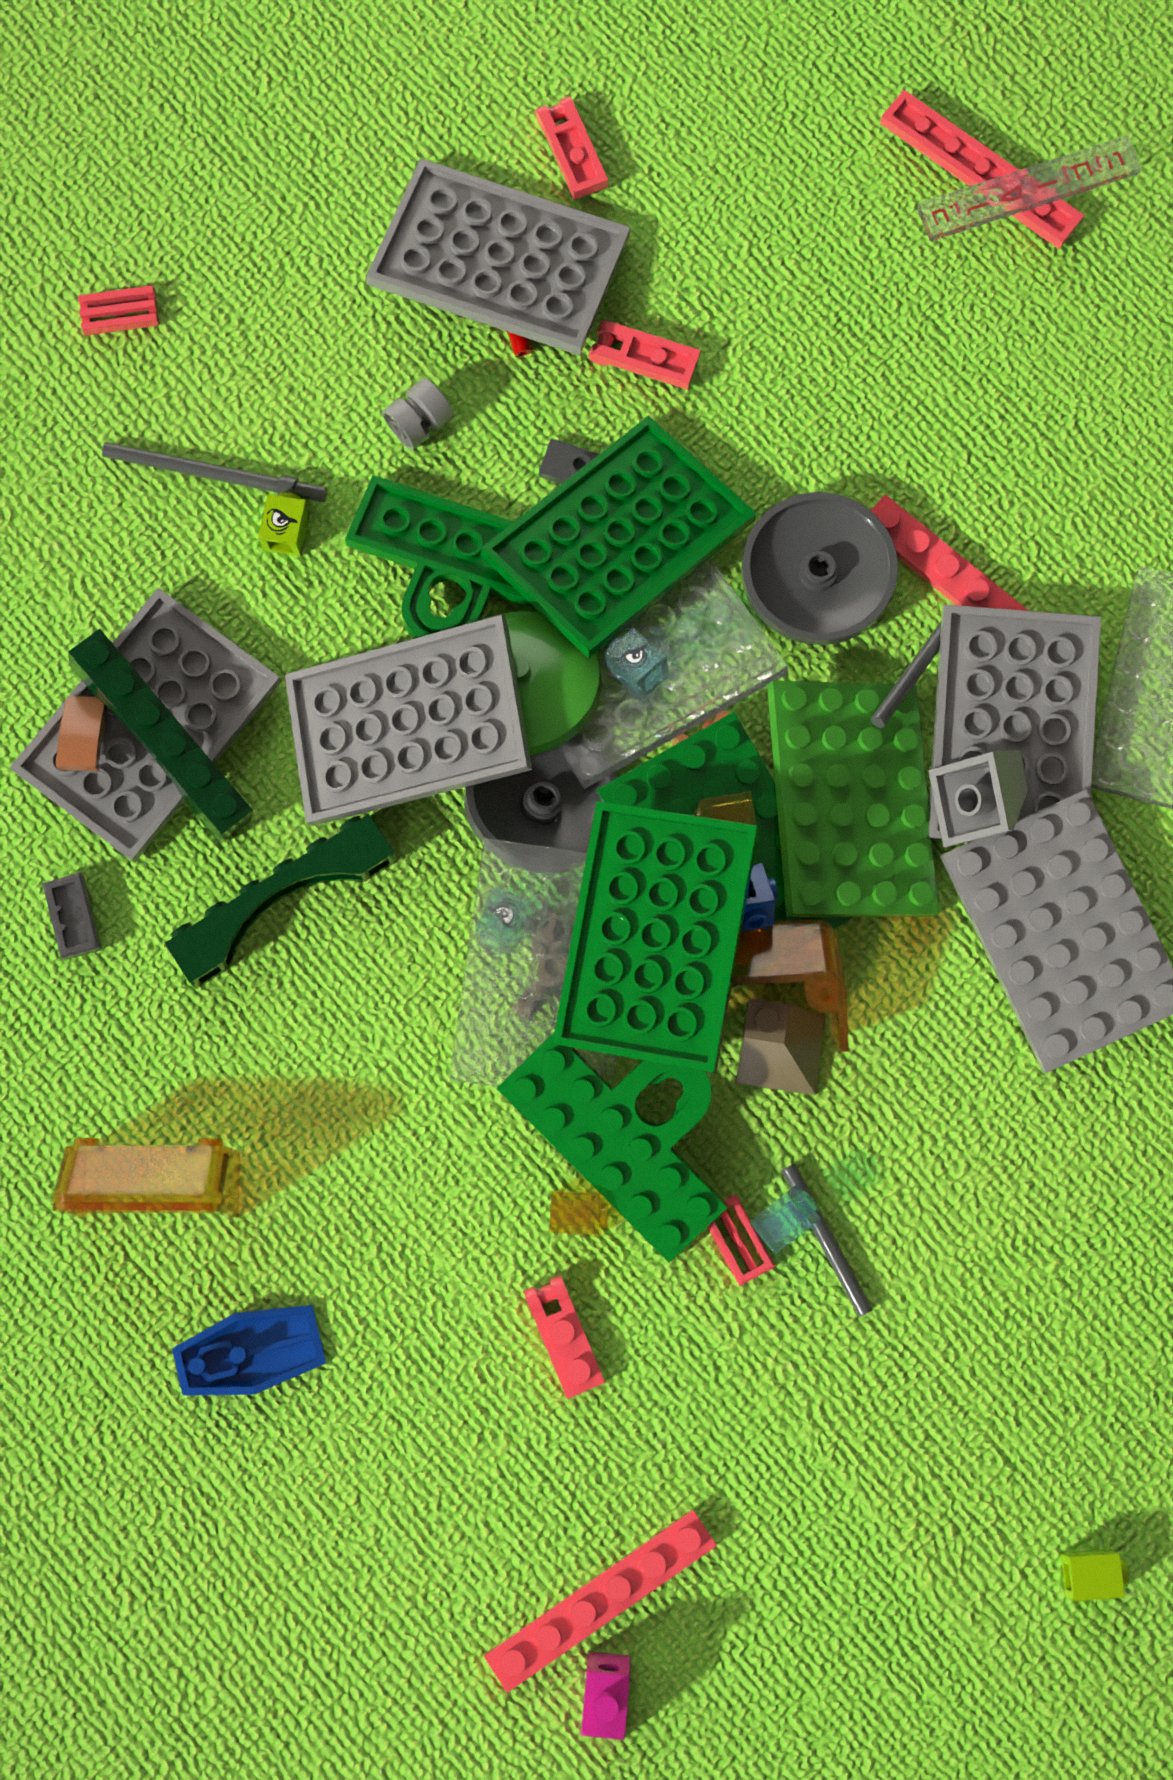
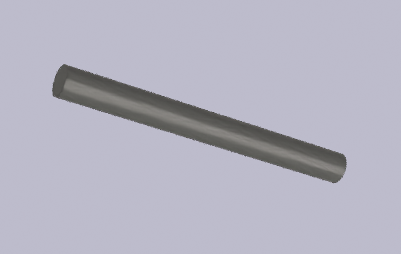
M941 621L871 717V722L874 726L878 728L885 727L939 651Z
M796 1164L781 1170L858 1317L872 1311L871 1304Z

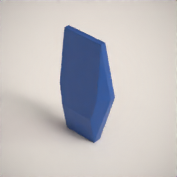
M312 1305L234 1313L172 1348L183 1396L255 1395L326 1364Z

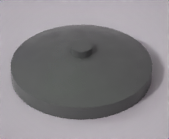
M824 492L805 493L779 502L764 513L754 525L744 548L741 567L742 582L751 607L759 618L772 630L800 643L830 645L847 641L860 635L881 617L892 598L896 586L898 560L896 549L888 530L868 508L838 494Z
M574 735L558 747L530 755L532 770L465 787L464 807L467 820L479 841L496 857L516 868L549 874L568 872L585 865L596 801L602 802L596 790L616 779L617 776L609 762L596 748Z

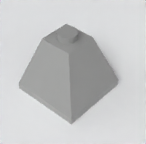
M993 751L928 770L944 848L1014 830L1028 791L1020 751Z

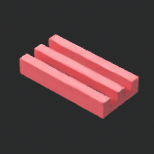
M153 285L78 295L81 307L79 309L82 319L81 328L84 336L159 326L156 295ZM149 310V314L91 322V318L112 315L114 317L125 316L128 313Z
M735 1194L725 1201L728 1203V1208L732 1206L763 1264L759 1267L756 1266L726 1210L719 1217L749 1270L748 1273L743 1275L715 1222L713 1221L707 1228L738 1286H741L776 1266L738 1196Z

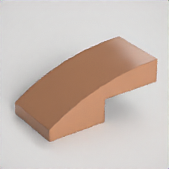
M67 696L61 719L56 755V767L59 770L99 771L101 737H105L107 706L97 697Z

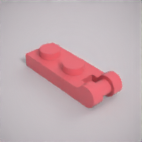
M568 96L560 99L558 105L550 108L546 105L536 108L537 122L546 136L573 199L575 200L607 188L608 178L572 98ZM562 119H564V120L566 121V122H564V123H562V124L555 125V122H556V121H559V120H562Z
M601 321L597 331L599 339L597 344L592 345L588 355L592 362L602 366L611 365L683 389H689L701 350L614 322ZM613 342L623 343L621 350L611 348Z
M561 1275L549 1279L550 1284L539 1289H535L533 1286L523 1290V1293L567 1399L604 1384L605 1381ZM557 1299L562 1310L546 1316L542 1305Z

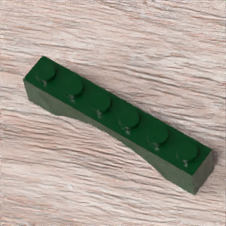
M100 628L68 651L70 667L90 691L142 743L176 786L196 817L220 845L251 821L252 808Z
M367 814L363 818L360 816L350 818L340 826L341 832L330 839L326 837L317 839L306 848L307 853L295 861L293 858L282 861L273 868V875L262 882L258 879L249 882L239 890L240 895L230 902L221 901L206 910V917L194 925L188 922L176 928L171 933L172 938L165 942V945L189 983L197 989L229 969L236 950L248 929L263 912L280 899L299 889L322 882H366L397 862L395 853L371 816Z

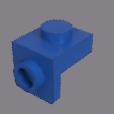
M763 863L755 864L752 867L741 931H754L763 927L774 926L775 902H778L777 886L774 878H767Z

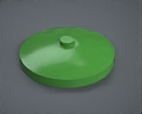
M517 611L502 614L508 623L530 755L542 753L558 747L571 739L585 726L592 716L601 692V672L596 653L588 659L539 611Z

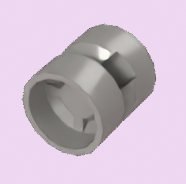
M426 378L420 379L406 391V399L397 398L381 411L389 428L410 450H414L430 437L429 429L439 430L454 417V412L446 398Z

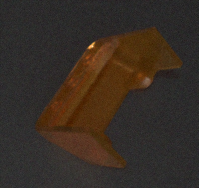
M823 920L774 922V926L763 927L754 931H741L732 986L804 982L807 1002L813 1009L819 1012H831L832 1037L840 1052L849 1051L847 990L839 939L834 928Z
M74 1138V1146H65L53 1193L52 1211L72 1217H84V1213H218L229 1218H238L240 1152L231 1147H223V1139L217 1138L198 1139V1146L99 1145V1139Z

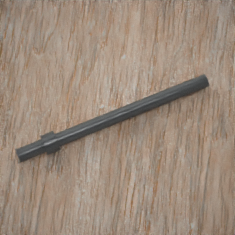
M105 442L102 448V456L106 458L276 492L278 495L281 492H289L301 498L325 502L327 496V487L299 482L298 477L284 474L279 478Z

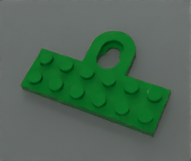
M372 475L345 537V543L348 547L415 569L402 601L403 624L413 639L480 621L491 594L536 609L481 557V547L514 521ZM444 581H451L461 585L466 592L464 601L454 607L447 617L438 618L432 615L429 609L431 605L429 592L433 586Z
M553 1032L496 1089L670 1263L728 1208V1203L672 1148L703 1118L708 1110L712 1096V1083L709 1073L641 1060L619 1083L612 1087L575 1048L552 1044ZM666 1078H675L680 1081L683 1087V1094L677 1100L676 1110L669 1119L664 1122L655 1123L641 1116L637 1110L636 1100L637 1096L646 1086L659 1084Z

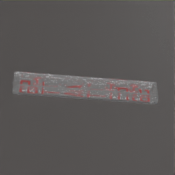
M1127 135L920 202L917 211L931 242L1140 173L1142 166Z

